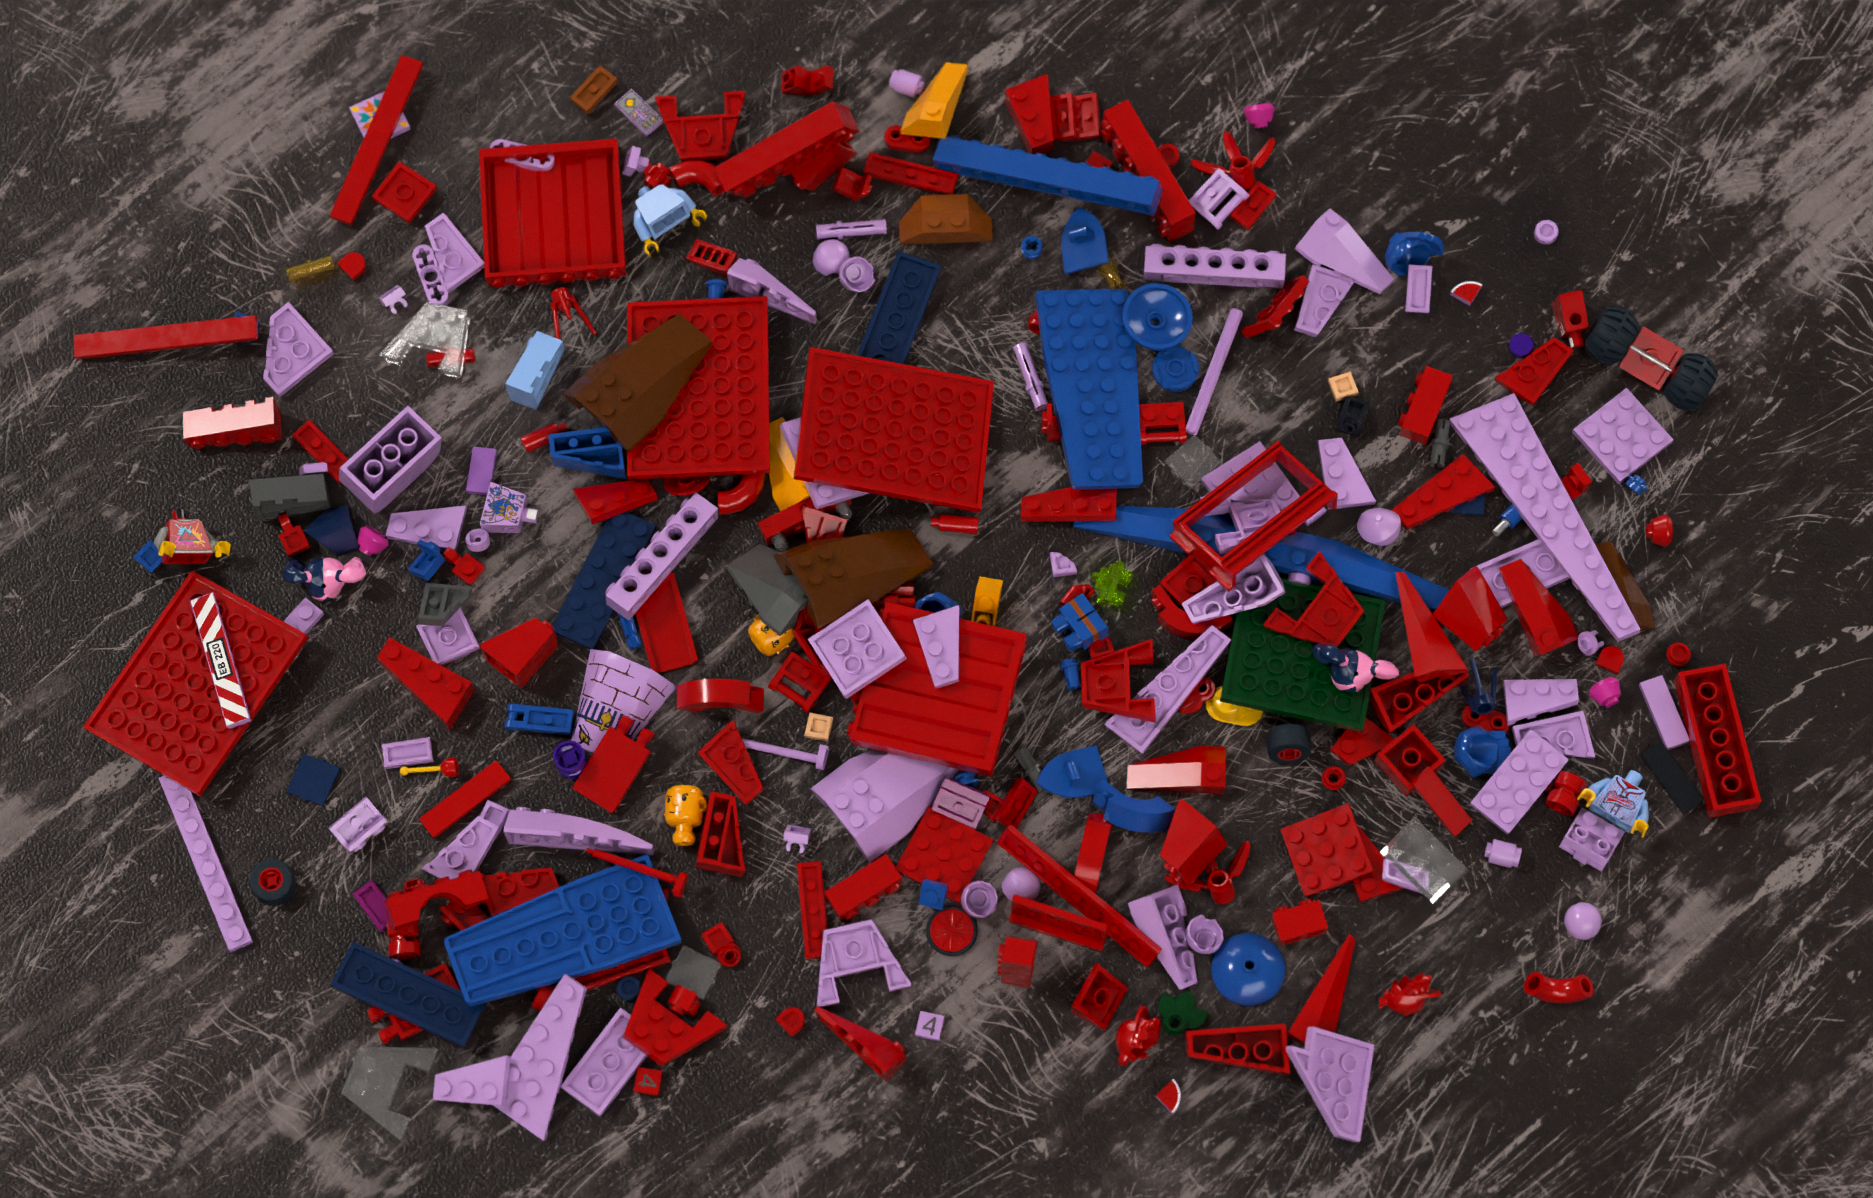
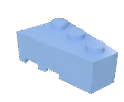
M539 331L535 333L534 337L529 339L525 352L505 383L510 400L534 410L537 409L564 353L565 348L562 340Z

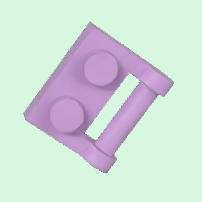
M1218 168L1190 198L1189 202L1200 215L1218 230L1223 225L1222 222L1242 200L1246 201L1250 195ZM1233 190L1236 194L1216 216H1213L1211 214L1212 211Z

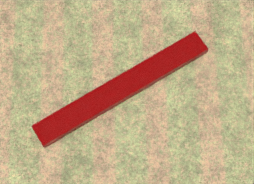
M401 55L329 215L331 219L350 226L353 225L424 66L423 62Z
M256 315L74 335V357L79 360L258 340V318Z
M1010 824L997 841L999 846L1085 917L1107 924V935L1147 968L1152 964L1162 950L1161 947L1013 825Z

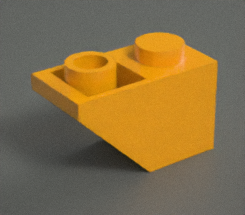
M979 577L971 621L991 626L996 625L1003 580Z

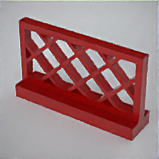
M1015 894L1011 901V914L1008 923L1102 953L1107 938V924Z

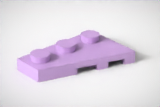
M959 605L913 620L935 689L959 682Z

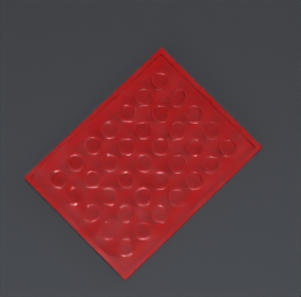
M768 297L627 302V344L678 314H681L713 342L699 366L691 373L687 384L681 388L674 404H671L666 411L667 415L663 421L629 453L627 452L628 479L770 473Z
M810 347L793 479L979 513L982 507L994 381Z
M191 570L83 728L201 797L252 721L231 729L227 728L190 600L212 592L214 593L251 720L257 715L309 637L300 630Z

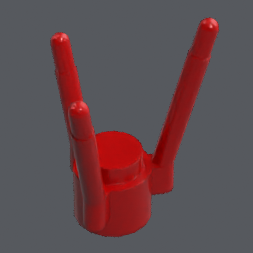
M561 287L551 292L553 301L550 303L553 312L555 337L560 340L557 310L565 312L567 319H571L569 309L572 305L593 335L597 334L578 305L575 296L570 295L568 288Z

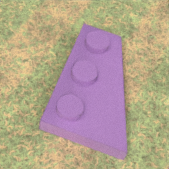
M444 213L425 225L448 293L485 267L484 261Z
M1313 264L1308 275L1310 282L1305 287L1294 331L1317 337L1354 284V280L1342 273L1339 276L1333 273L1332 270Z
M1342 437L1318 440L1324 484L1332 491L1334 490L1338 493L1336 509L1374 505L1376 500Z
M465 505L391 513L385 536L388 539L416 545L419 540L427 543L431 541L438 545L441 550H446L450 547L456 552L467 507Z
M1577 679L1504 680L1507 726L1513 725L1521 719L1527 718L1529 720L1535 718L1536 715L1547 711L1552 713L1578 705Z
M1584 711L1512 727L1516 746L1531 729L1564 756L1595 758Z
M480 816L476 817L457 835V838L446 848L444 847L438 853L439 855L422 869L439 879L449 876V879L459 877L458 873L472 869L473 873L477 872L501 828Z
M506 1055L436 1074L433 1100L505 1106L510 1056Z

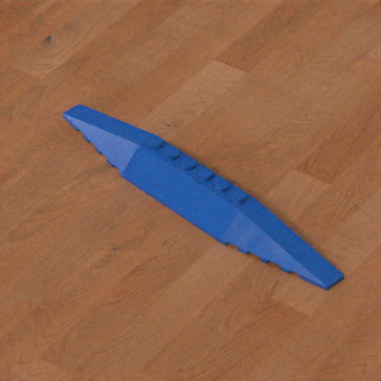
M1117 506L1116 521H1074L1073 528L1185 553L1169 538V535L1173 533V521L1188 509ZM1223 514L1204 516L1189 527L1221 557L1226 553H1219L1215 543V534L1237 532L1231 516ZM1296 532L1295 535H1287L1264 553L1272 562L1277 572L1284 574L1291 572L1303 573L1312 579L1311 583L1324 586L1323 582L1306 571V567L1319 551L1350 592L1400 604L1401 600L1395 573L1405 572L1430 611H1435L1449 592V589L1344 543L1301 532Z

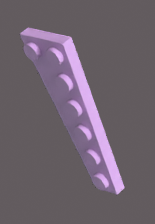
M1211 626L1186 651L1173 660L1163 672H1160L1152 682L1137 693L1132 700L1155 698L1156 723L1114 714L1104 725L1143 755L1231 643V639L1214 626Z

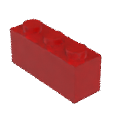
M1426 366L1424 373H1418L1414 383L1418 388L1415 393H1410L1406 406H1409L1407 414L1402 413L1398 426L1401 427L1400 436L1426 445L1453 375Z
M885 854L826 890L824 895L840 922L844 919L849 921L859 914L858 911L865 906L870 908L877 904L881 896L886 893L891 895L901 888L902 877L888 855Z

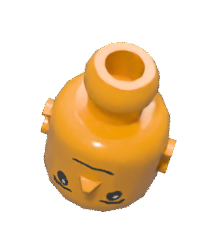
M759 614L748 628V634L752 642L766 656H771L775 653L779 654L783 649L789 647L788 644L795 637L793 635V627L779 636L761 621Z
M677 785L670 787L666 792L665 821L668 825L675 828L672 840L677 846H691L694 844L695 834L693 833V828L698 827L702 823L704 812L707 809V802L703 792L696 786Z

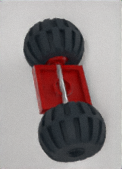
M1618 306L1606 307L1594 322L1585 339V348L1589 355L1595 360L1607 364L1617 363L1622 358L1618 367L1657 390H1660L1667 379L1663 388L1666 399L1674 407L1681 410L1692 411L1697 409L1706 399L1717 379L1718 370L1714 363L1705 355L1698 353H1687L1678 361L1684 351L1683 349L1644 326L1638 332V321L1629 310Z

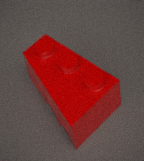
M1047 73L1005 90V103L1028 153L1034 155L1037 153L1045 155L1053 152V131Z
M711 791L707 801V809L705 811L694 868L743 877L745 866L743 863L735 796Z

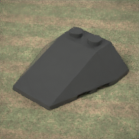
M758 544L727 565V570L740 590L743 589L749 597L748 602L751 606H755L761 621L781 636L795 626L799 612L807 607L809 599L793 573L783 574L774 559V554L779 552Z

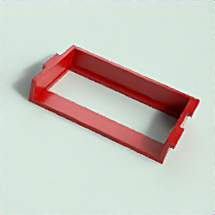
M1279 441L1275 442L1173 521V533L1169 535V538L1186 554L1190 555L1193 553L1210 569L1209 575L1228 592L1235 587L1236 575L1319 510L1326 505L1332 511L1336 509L1338 493L1328 488L1281 446ZM1275 461H1278L1309 490L1221 557L1189 527Z

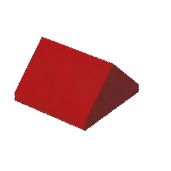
M1095 963L1072 1004L1071 1013L1105 1030L1128 987L1102 966Z

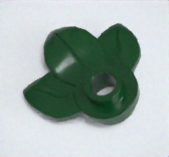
M1190 990L1181 993L1175 999L1164 993L1159 1001V1012L1164 1018L1163 1028L1169 1035L1178 1036L1183 1034L1186 1029H1197L1204 1023L1207 1017V1011L1195 1009L1194 995ZM1177 1020L1180 1025L1177 1028H1173L1170 1022Z

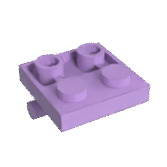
M1581 808L1559 847L1572 854L1575 860L1584 865L1587 863L1602 872L1625 832L1588 810Z

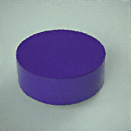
M1524 333L1514 335L1509 343L1511 354L1517 358H1525L1530 355L1533 349L1531 337Z

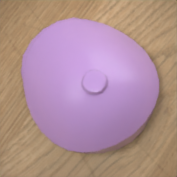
M1372 508L1361 514L1357 522V530L1367 542L1384 546L1391 544L1399 536L1401 520L1394 511Z

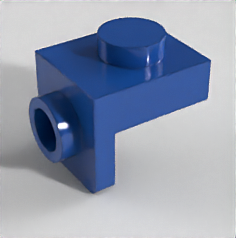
M419 540L417 545L422 552L408 570L412 575L429 581L445 559L440 553L441 549L434 542L429 541L427 543Z

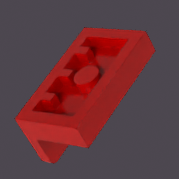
M451 900L445 907L443 905L439 907L442 913L440 916L442 921L448 927L454 925L459 932L489 919L478 906L462 910Z

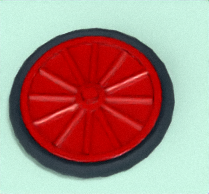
M946 906L942 910L938 909L927 922L926 936L928 942L934 950L942 955L958 956L970 950L977 939L978 926L973 916L968 915L962 907Z

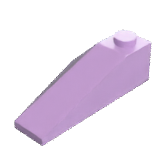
M1328 209L1315 221L1295 248L1313 264L1319 267L1323 264L1334 269L1333 273L1339 276L1341 273L1353 278L1354 283L1378 294H1381L1394 281V278L1350 224L1332 209Z
M739 258L729 268L727 276L730 291L744 297L767 296L768 306L813 324L816 323V311L764 268L759 266L756 261Z
M1263 554L1236 575V585L1229 592L1218 582H1215L1181 604L1191 622L1195 624L1264 606L1286 592L1274 565Z
M1178 884L1129 902L1130 913L1136 927L1162 948L1157 957L1177 987L1181 990L1197 983L1193 953L1189 951L1186 940L1184 916H1187V911Z

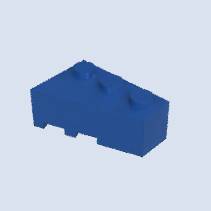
M606 427L548 434L553 466L627 479L623 447L612 439L611 433Z

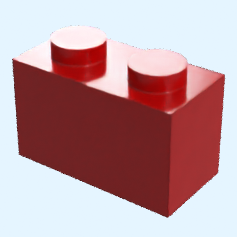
M1307 899L1299 902V906L1289 908L1286 905L1275 909V912L1272 913L1271 921L1279 946L1327 932L1328 926L1320 900L1313 902L1312 899Z

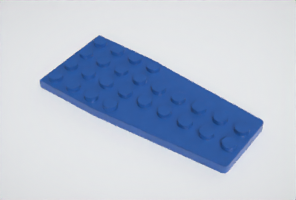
M1127 289L1036 291L1035 293L1043 360L1070 483L1074 490L1138 488L1143 482L1135 342L1127 334L1122 320L1123 307L1128 298Z
M648 854L631 860L653 868ZM619 865L579 878L448 936L444 940L445 948L465 1003L468 1006H475L560 982L564 974L577 978L613 968L682 943L658 879Z

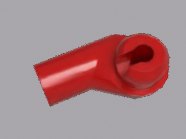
M1074 585L1070 587L1059 602V605L1061 607L1081 593L1089 599L1093 595L1094 590L1090 585Z

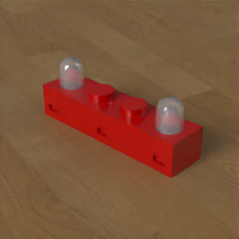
M811 497L758 522L759 532L767 546L773 544L777 551H785L789 547L786 537L793 533L800 534L805 531L802 507L805 506L816 510ZM850 499L817 510L828 514L837 512L839 517L849 520L852 517V510L849 507L852 502Z

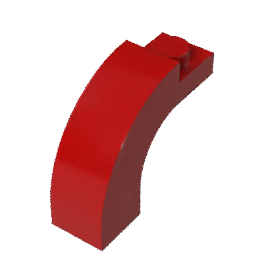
M1161 585L1152 589L1151 603L1157 611H1162L1158 614L1157 621L1167 631L1178 637L1196 640L1211 626H1214L1222 633L1232 627L1233 618L1230 615L1193 624L1186 611L1181 610L1173 603Z
M735 679L689 681L677 685L676 709L698 713L710 708H734L758 714L763 712L764 688L751 686L748 681Z
M1089 813L1074 877L1096 894L1112 823L1105 820L1103 814Z

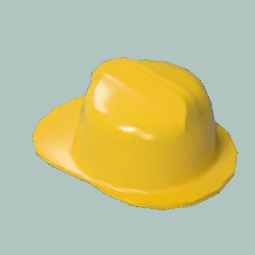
M1222 686L1217 687L1213 698L1206 701V709L1209 715L1214 720L1250 726L1261 719L1263 714L1261 710L1220 702Z

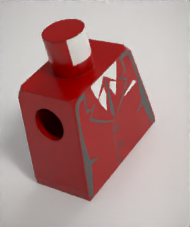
M1579 290L1559 294L1551 304L1559 335L1561 338L1569 337L1572 349L1585 345L1583 334L1589 328L1583 292Z

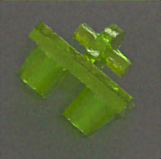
M1118 560L1116 564H1110L1109 569L1101 567L1100 573H1092L1091 580L1096 582L1094 589L1101 591L1097 604L1104 606L1109 603L1119 606L1123 603L1125 593L1116 589L1117 584L1120 583L1127 586L1133 575L1132 572L1123 568L1124 562Z

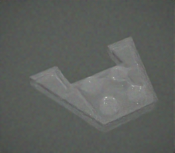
M426 302L378 356L383 361L401 364L410 345L443 352L445 355L438 367L439 372L444 375L461 378L470 315L467 310Z
M359 1047L341 1093L402 1142L411 1118L390 1111L389 1108L406 1066L409 1065L430 1073L439 1049Z

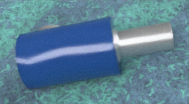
M1513 504L1499 516L1501 522L1492 530V533L1498 537L1507 527L1510 529L1514 528L1522 519Z

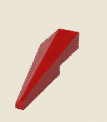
M1405 572L1395 573L1415 677L1420 682H1424L1443 675L1448 678L1467 672V666L1450 643Z
M1350 934L1287 1033L1288 1038L1305 1047L1307 1027H1316L1333 1033L1336 1032L1356 940Z

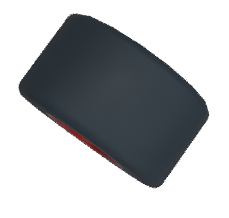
M1281 724L1273 727L1266 735L1268 756L1276 763H1299L1306 760L1311 754L1310 733L1302 725Z
M278 859L261 861L253 868L250 874L249 884L252 892L260 902L266 905L278 906L286 903L296 890L294 873L285 862Z

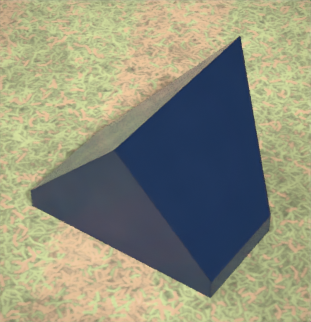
M348 504L325 510L304 530V532L336 553V555L359 549Z

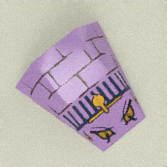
M590 649L571 741L577 742L583 750L593 754L609 726L616 729L623 715L635 721L626 736L634 740L639 731L648 724L649 719L663 706L664 701L677 689V686L654 670L615 653Z

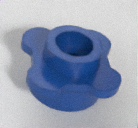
M1636 474L1634 477L1627 476L1628 481L1625 485L1638 495H1641L1643 491L1647 492L1648 488L1645 487L1647 483Z

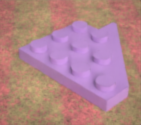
M1307 1027L1304 1049L1286 1046V1052L1333 1136L1351 1142H1360L1374 1045L1320 1028Z

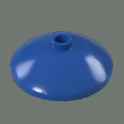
M1153 283L1143 285L1129 295L1123 307L1122 320L1127 334L1134 342L1144 348L1161 351L1179 345L1187 337L1192 325V310L1187 299L1178 290L1165 284ZM1155 320L1159 325L1155 326L1151 321Z
M1243 933L1232 936L1221 944L1214 954L1211 974L1215 987L1228 1001L1241 1006H1257L1272 999L1280 990L1285 977V963L1281 952L1270 940L1261 935ZM1250 962L1254 965V968L1248 970L1245 968V964Z

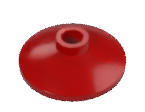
M710 476L664 478L663 486L672 495H690L706 487L710 481Z

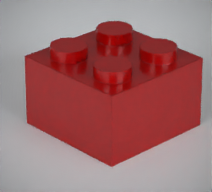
M1413 724L1377 753L1374 762L1407 798L1415 791L1410 782L1426 767H1430L1436 774L1443 768L1446 759Z

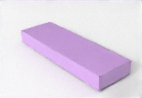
M1663 676L1640 682V690L1665 748L1669 750L1689 743L1690 739Z

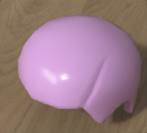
M839 240L823 241L818 245L813 254L814 267L825 276L832 273L839 274L840 266L846 259L850 258V253L847 246Z
M858 256L848 258L840 266V282L849 291L856 293L866 291L875 282L873 276L874 268L865 258Z
M1026 867L1012 869L1002 882L1003 893L1011 901L1014 894L1034 900L1042 888L1041 880Z
M983 881L972 882L963 890L961 902L963 909L968 915L975 918H985L996 909L998 897L995 888L990 883Z
M1579 902L1570 906L1564 917V925L1567 932L1576 939H1590L1598 933L1601 927V914L1590 903Z
M1199 915L1191 919L1187 926L1186 940L1189 947L1194 951L1202 954H1211L1220 948L1223 942V930L1215 919L1210 920L1205 918L1204 915Z

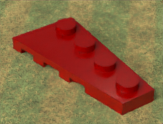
M1072 487L1021 498V522L1116 521L1117 489L1074 490Z

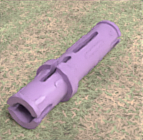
M886 220L848 223L837 221L835 224H816L817 239L834 237L843 239V237L887 234Z
M1019 343L1013 347L1027 385L1025 387L1026 392L1031 396L1035 411H1043L1047 408V404H1049L1043 391L1044 384L1038 377L1027 343ZM1024 359H1026V361H1027V364H1028L1029 369H1030V373H1028V370H1027V368H1026ZM1032 381H1034L1038 395H1036Z

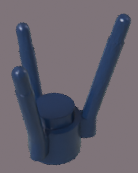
M1471 658L1470 662L1477 691L1474 692V696L1471 698L1463 685L1459 686L1469 703L1471 711L1485 715L1492 712L1494 707L1497 706V669H1492L1491 693H1489L1487 690L1482 689L1475 659Z

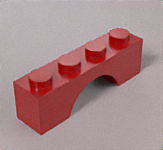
M472 869L458 873L459 877L449 879V876L435 880L434 885L426 887V884L423 883L412 887V891L404 894L402 890L388 894V898L384 901L383 905L391 930L394 931L416 924L419 920L422 905L433 898L450 899L462 910L486 903L489 897L480 871L473 873Z

